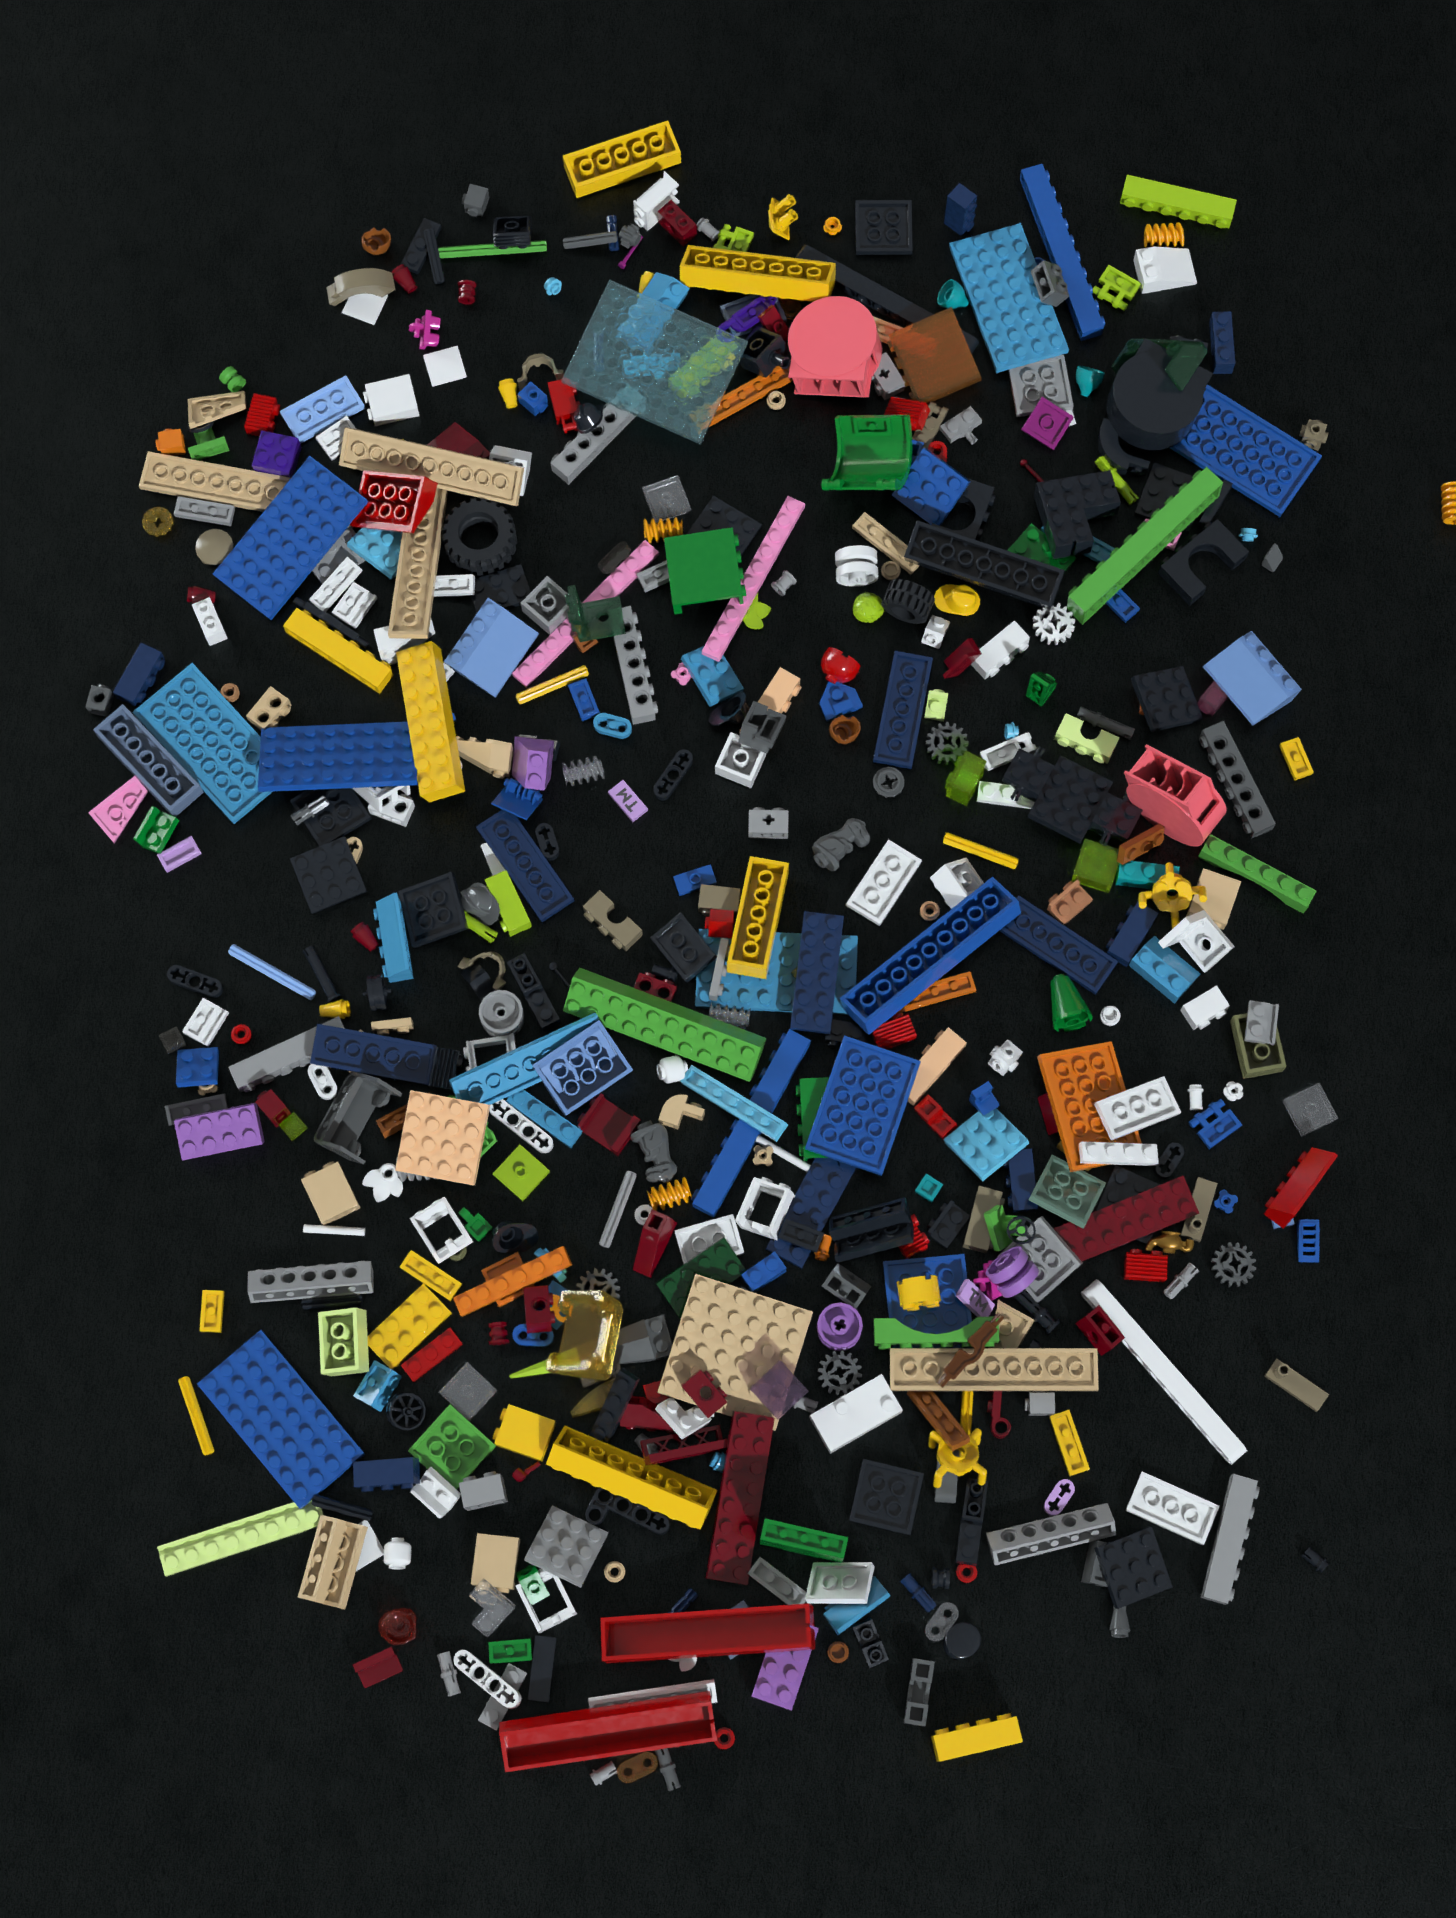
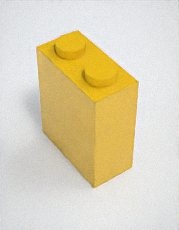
M508 1404L507 1409L503 1408L500 1428L495 1429L492 1438L495 1440L494 1444L543 1462L556 1426V1421Z

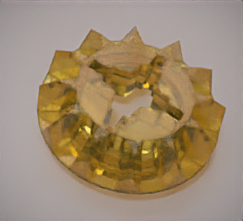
M163 507L149 509L142 519L144 530L149 535L156 537L165 535L169 530L171 531L172 524H174L171 513ZM158 516H159L161 522H163V523H160L159 526H158V528H157V527H156V524L153 523V522H157V519H158Z

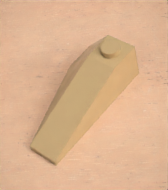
M456 736L460 757L493 774L496 778L510 777L514 751L512 743L493 739H486L485 743L472 737L465 741L463 738Z

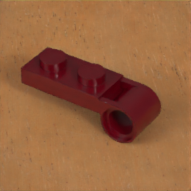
M989 1391L992 1392V1400H988L987 1412L991 1413V1433L994 1437L1002 1439L1008 1435L1011 1429L1010 1422L1005 1418H1000L1002 1391ZM1003 1423L1006 1426V1432L998 1433L995 1425Z

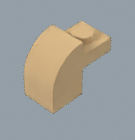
M675 1095L665 1102L658 1120L659 1123L678 1129L683 1115L702 1121L705 1109H702L700 1104L694 1102L687 1104L688 1095Z

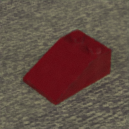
M456 422L427 444L428 446L489 459L490 452L479 440Z

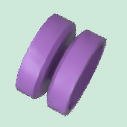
M1021 1246L1012 1247L1002 1253L990 1264L986 1271V1276L992 1283L998 1284L997 1289L1005 1298L1012 1297L1023 1291L1035 1280L1039 1273V1268L1032 1260H1027L1028 1254Z
M834 1303L826 1307L819 1315L817 1323V1333L820 1341L828 1349L834 1351H845L855 1346L860 1339L863 1328L862 1318L858 1311L845 1303ZM838 1324L843 1326L840 1331L836 1330V1325Z

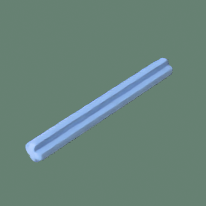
M235 944L229 948L228 953L231 956L309 1000L314 998L316 991Z

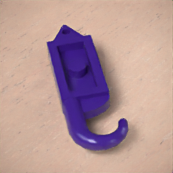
M760 296L734 313L731 318L717 327V338L724 343L734 341V337L725 338L722 333L730 327L737 332H744L760 322L758 316L770 305H775L777 297L763 298Z

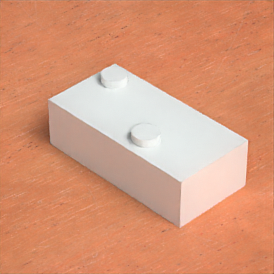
M881 1374L814 1412L809 1418L831 1454L899 1415L903 1410Z

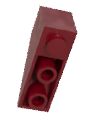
M651 1209L642 1229L633 1267L634 1271L651 1278L677 1225V1222L672 1218Z
M631 1397L620 1420V1426L626 1429L644 1428L647 1431L665 1430L668 1433H676L655 1410L657 1407L655 1403L645 1397Z

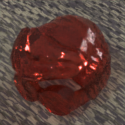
M397 1608L386 1612L379 1620L378 1628L380 1635L393 1645H402L414 1640L416 1637L417 1619L415 1613L408 1608Z

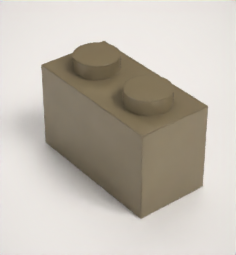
M701 884L698 912L704 916H710V909L734 910V916L737 917L740 889Z

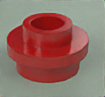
M244 1024L235 1026L231 1032V1037L237 1044L247 1043L252 1035L250 1028ZM240 1032H245L243 1038L238 1037Z
M959 1564L956 1569V1575L960 1581L970 1583L977 1576V1568L972 1565ZM968 1568L970 1575L964 1576L963 1569Z
M723 1727L716 1731L717 1741H714L718 1748L728 1749L734 1744L735 1736L731 1729ZM722 1734L728 1736V1741L725 1743L720 1740Z

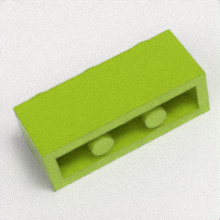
M507 870L485 879L487 889L499 903V914L502 918L500 925L503 931H508L511 937L531 928L532 925Z

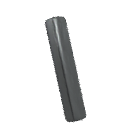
M616 231L567 237L563 239V246L565 249L614 243L617 242L618 236Z

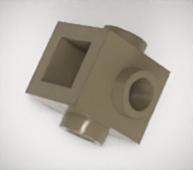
M1309 419L1306 426L1302 425L1299 434L1302 437L1301 443L1318 451L1321 443H1326L1329 433L1325 432L1327 424L1320 420Z

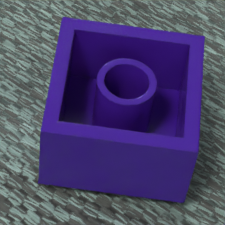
M261 431L252 462L253 470L292 478L302 448L299 438Z

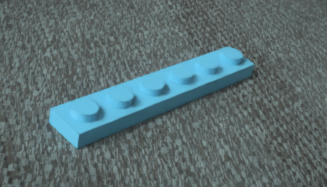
M693 1065L685 1073L684 1079L680 1081L683 1085L776 1142L788 1126L783 1120Z

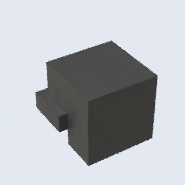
M753 701L742 723L738 743L767 754L769 749H772L785 723L786 715L768 709V706Z

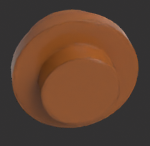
M834 1642L829 1646L828 1657L831 1661L842 1663L847 1659L849 1650L843 1642Z

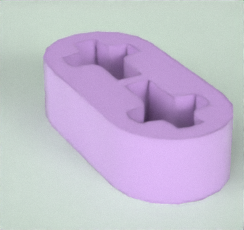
M1060 1480L1045 1500L1044 1511L1048 1515H1058L1073 1495L1075 1487L1070 1480ZM1068 1484L1070 1493L1066 1492L1060 1497L1059 1493L1062 1489L1059 1486ZM1056 1498L1059 1499L1056 1505L1059 1508L1058 1511L1055 1509L1050 1511L1048 1502L1053 1503Z

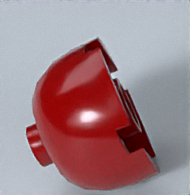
M828 647L821 659L822 671L827 675L825 677L826 680L836 684V682L847 683L854 679L859 672L860 664L851 656L845 657L842 655V651Z

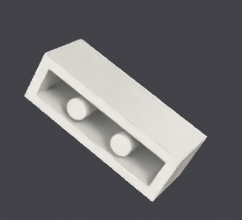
M1013 621L979 649L982 654L971 665L984 679L989 676L993 677L999 672V668L1003 664L1008 665L1014 659L1015 654L1018 652L1022 653L1028 648L1030 637Z

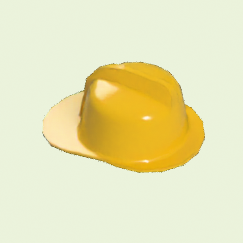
M947 584L941 586L934 595L936 607L950 614L969 616L974 614L980 606L978 593L967 585Z

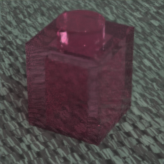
M1213 681L1199 699L1198 706L1202 712L1213 716L1228 696Z

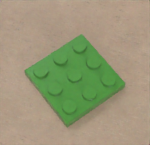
M450 1404L413 1444L408 1452L415 1458H419V1462L427 1469L430 1467L435 1469L458 1490L459 1483L463 1482V1478L469 1477L493 1451L496 1445Z

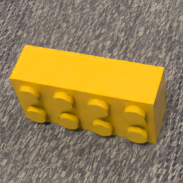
M1011 1713L996 1716L997 1721L993 1722L990 1721V1718L976 1721V1726L971 1727L969 1723L955 1726L956 1730L950 1732L948 1728L935 1730V1735L931 1736L937 1762L1023 1742L1017 1716L1011 1717Z

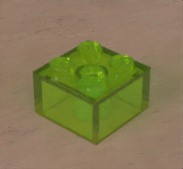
M965 751L963 756L959 755L954 765V771L950 772L946 780V796L967 806L985 772L987 761L968 751Z
M1084 839L1071 881L1075 882L1078 879L1082 885L1109 893L1119 864L1117 862L1119 849L1108 845L1103 846V844L1101 845L1098 842Z

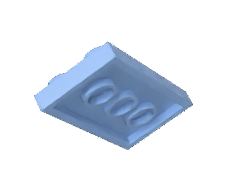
M344 376L280 411V414L293 436L299 438L301 444L325 431L345 416L349 418L365 409V406L347 376Z

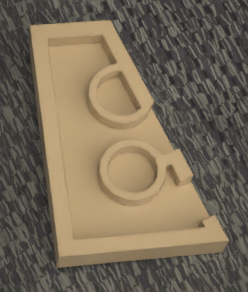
M240 391L188 399V422L190 429L245 410V392Z
M998 1300L996 1314L997 1312L1001 1314L998 1319L1001 1316L1004 1319L999 1323V1343L994 1344L995 1347L992 1348H1019L1034 1323V1319Z

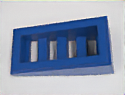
M1300 1219L1296 1222L1298 1262L1319 1263V1220ZM1303 1227H1313V1230H1303ZM1303 1235H1313V1239H1303ZM1303 1244H1313L1314 1247H1303ZM1303 1252H1314V1256L1303 1255Z

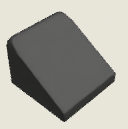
M1277 544L1272 545L1261 563V566L1271 572H1274L1283 560Z

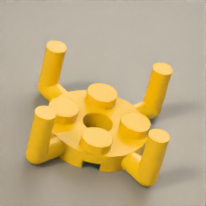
M1168 862L1165 865L1166 874L1154 883L1152 891L1140 892L1138 900L1141 909L1146 908L1147 899H1153L1160 911L1171 912L1173 929L1180 923L1178 911L1189 907L1193 894H1199L1200 902H1206L1207 890L1205 886L1192 887L1191 883L1183 878L1182 875L1174 873L1173 864ZM1171 889H1174L1178 892L1175 896H1169L1167 894V892Z
M976 1428L969 1435L970 1442L956 1449L964 1453L962 1457L954 1456L953 1451H951L936 1431L930 1432L928 1446L933 1449L937 1446V1443L939 1444L937 1460L941 1465L934 1474L933 1486L935 1488L941 1487L942 1478L947 1471L957 1476H963L965 1473L974 1470L978 1473L977 1483L981 1486L985 1484L987 1470L978 1463V1445L981 1441V1429Z

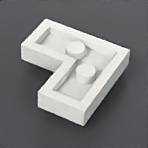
M672 1397L659 1403L655 1408L681 1439L708 1425L712 1420L711 1417L707 1418L697 1405L684 1411Z

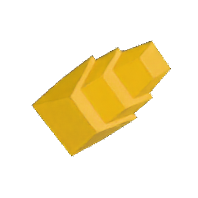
M790 194L781 201L771 198L768 210L770 229L787 240H790L789 225L798 219V214L793 209L785 213V211L796 204L795 198L792 195L790 196Z

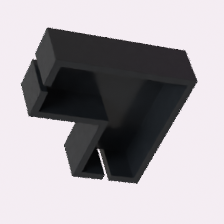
M1111 470L1036 483L1034 498L1053 559L1070 557L1073 542H1075L1074 556L1091 553L1094 540L1087 520L1118 514L1121 501L1117 489L1114 488L1115 482Z

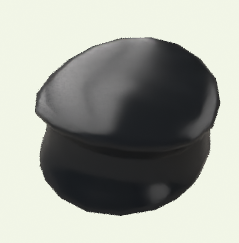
M960 1622L953 1625L943 1639V1647L946 1654L954 1659H965L973 1655L980 1646V1633L971 1623Z

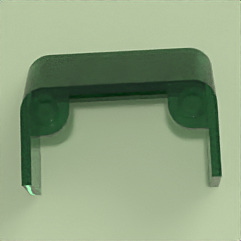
M1136 338L1127 341L1125 347L1111 366L1116 375L1121 366L1136 355L1144 339ZM1148 339L1167 349L1166 353L1172 359L1165 368V371L1178 390L1182 391L1207 354V348L1203 342Z

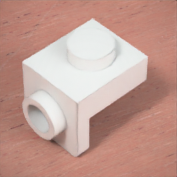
M932 615L926 626L922 643L939 649L949 628L950 621Z

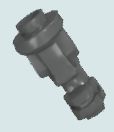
M850 818L841 829L820 837L812 846L815 862L821 868L826 867L830 871H836L839 868V860L846 853L852 852L853 845L851 842L854 841L858 847H865L870 842L865 822Z
M651 1120L636 1126L638 1131L632 1133L630 1138L633 1142L639 1143L645 1155L644 1161H652L654 1163L653 1167L645 1171L647 1181L667 1183L677 1172V1166L671 1160L669 1154L667 1130L662 1123L653 1124Z

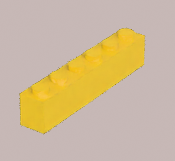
M296 608L283 625L285 632L380 694L393 677L391 666L385 661L379 662L376 660V657L367 650L364 652L359 649L360 646L356 642L344 639V636L339 631L334 630L333 632L322 620L316 621L308 611H301Z

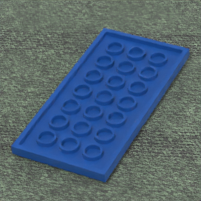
M1206 385L1201 409L1190 432L1181 442L1170 447V449L1202 469L1207 467L1221 481L1224 479L1233 483L1232 488L1281 517L1320 461L1322 455L1211 386Z
M309 456L214 571L213 575L268 619L272 620L369 501Z
M408 722L269 727L265 730L261 728L258 774L259 792L418 785L417 769L414 763Z
M262 1330L257 1332L197 1383L299 1509L305 1507L312 1501L314 1495H319L353 1465V1462H357L365 1455Z

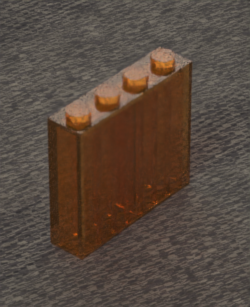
M952 307L888 335L890 341H887L890 351H895L897 358L894 360L898 370L902 368L904 372L902 379L905 381V386H909L912 391L909 393L911 400L922 401L928 404L931 401L938 400L981 381V375Z

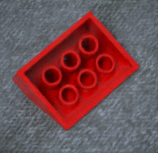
M364 470L358 493L369 502L352 521L350 526L414 533L434 502L438 483L425 476Z

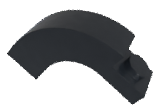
M1104 418L1098 436L1100 456H1104L1108 463L1117 469V473L1120 476L1125 477L1127 471L1137 476H1146L1150 461L1125 453L1119 445L1117 432L1113 429L1109 419Z

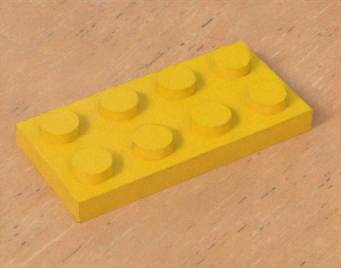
M423 1283L367 1336L368 1346L393 1370L452 1313Z

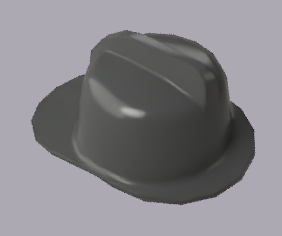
M474 883L466 890L461 891L463 908L471 913L474 918L486 926L492 925L497 921L500 912L499 903L484 884Z

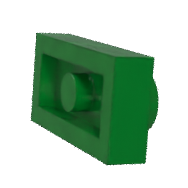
M531 1639L488 1642L490 1664L532 1661Z

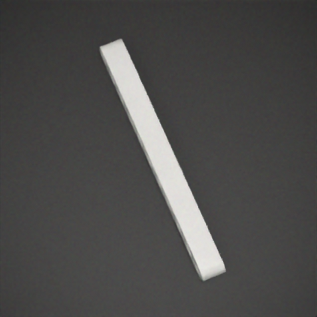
M1097 1279L1081 1292L1083 1298L1093 1309L1100 1305L1125 1338L1122 1340V1343L1221 1456L1232 1465L1246 1453L1247 1449L1105 1286Z

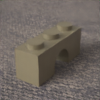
M599 890L583 906L585 912L583 915L591 923L594 921L599 925L597 927L598 930L605 936L608 934L613 939L612 943L618 949L623 948L627 951L643 935L642 929L629 917L618 924L610 922L608 915L615 909L614 903Z

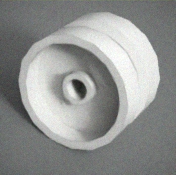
M862 545L839 549L835 552V565L838 567L836 569V581L841 585L851 587L865 586L878 580V567L875 565L877 564V551L872 547Z

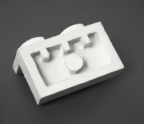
M432 1467L422 1476L420 1484H416L410 1490L418 1500L440 1519L453 1508L461 1496V1493Z

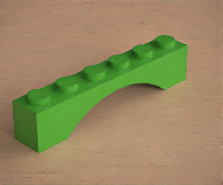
M1211 834L1198 858L1215 867L1226 869L1254 881L1273 893L1286 905L1303 914L1316 893V890Z
M977 1317L961 1329L941 1334L923 1333L913 1330L895 1318H875L873 1321L874 1346H879V1349H890L891 1346L912 1348V1345H920V1348H933L932 1345H941V1348H953V1345H961L962 1348H973L968 1343V1338L985 1321L990 1322L993 1317ZM999 1324L996 1327L998 1329L997 1332L985 1344V1348L995 1347L994 1344L999 1343Z

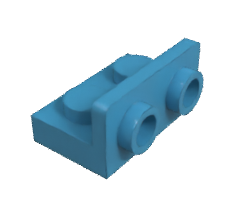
M374 1360L369 1368V1372L366 1373L353 1396L381 1412L388 1403L392 1392L398 1386L401 1375Z

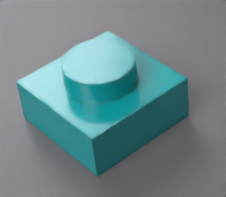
M925 1174L915 1192L933 1202L943 1184Z

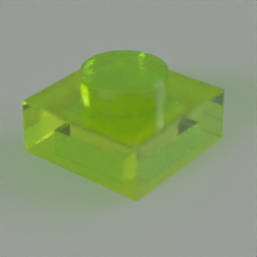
M295 1112L279 1124V1127L292 1141L307 1129V1126Z

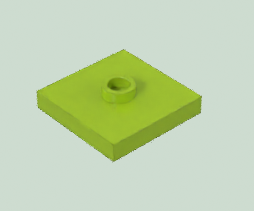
M519 1144L495 1170L493 1176L523 1202L549 1174L550 1170Z

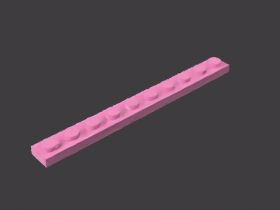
M787 496L747 568L744 579L741 580V585L745 584L746 596H743L744 604H740L739 597L730 599L702 649V655L720 662L804 510L805 503Z
M644 540L512 673V676L527 688L573 642L571 635L585 625L589 626L637 578L636 574L644 571L659 556V552Z

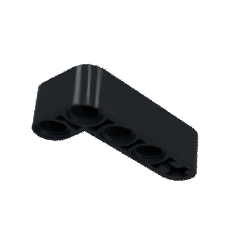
M601 1487L596 1490L585 1513L587 1521L594 1526L600 1525L610 1510L659 1535L667 1533L670 1528V1522L665 1515L651 1511L648 1507L641 1504L632 1503L622 1496L610 1493V1499L607 1502H601L599 1494L602 1491H608ZM621 1500L629 1503L626 1511H619L617 1508ZM593 1510L601 1512V1517L597 1521H592L589 1518L590 1512ZM639 1510H645L648 1514L644 1521H639L636 1518V1513ZM654 1514L653 1519L658 1522L663 1519L666 1527H661L660 1530H657L655 1523L651 1522L650 1526L647 1524L651 1520V1515Z

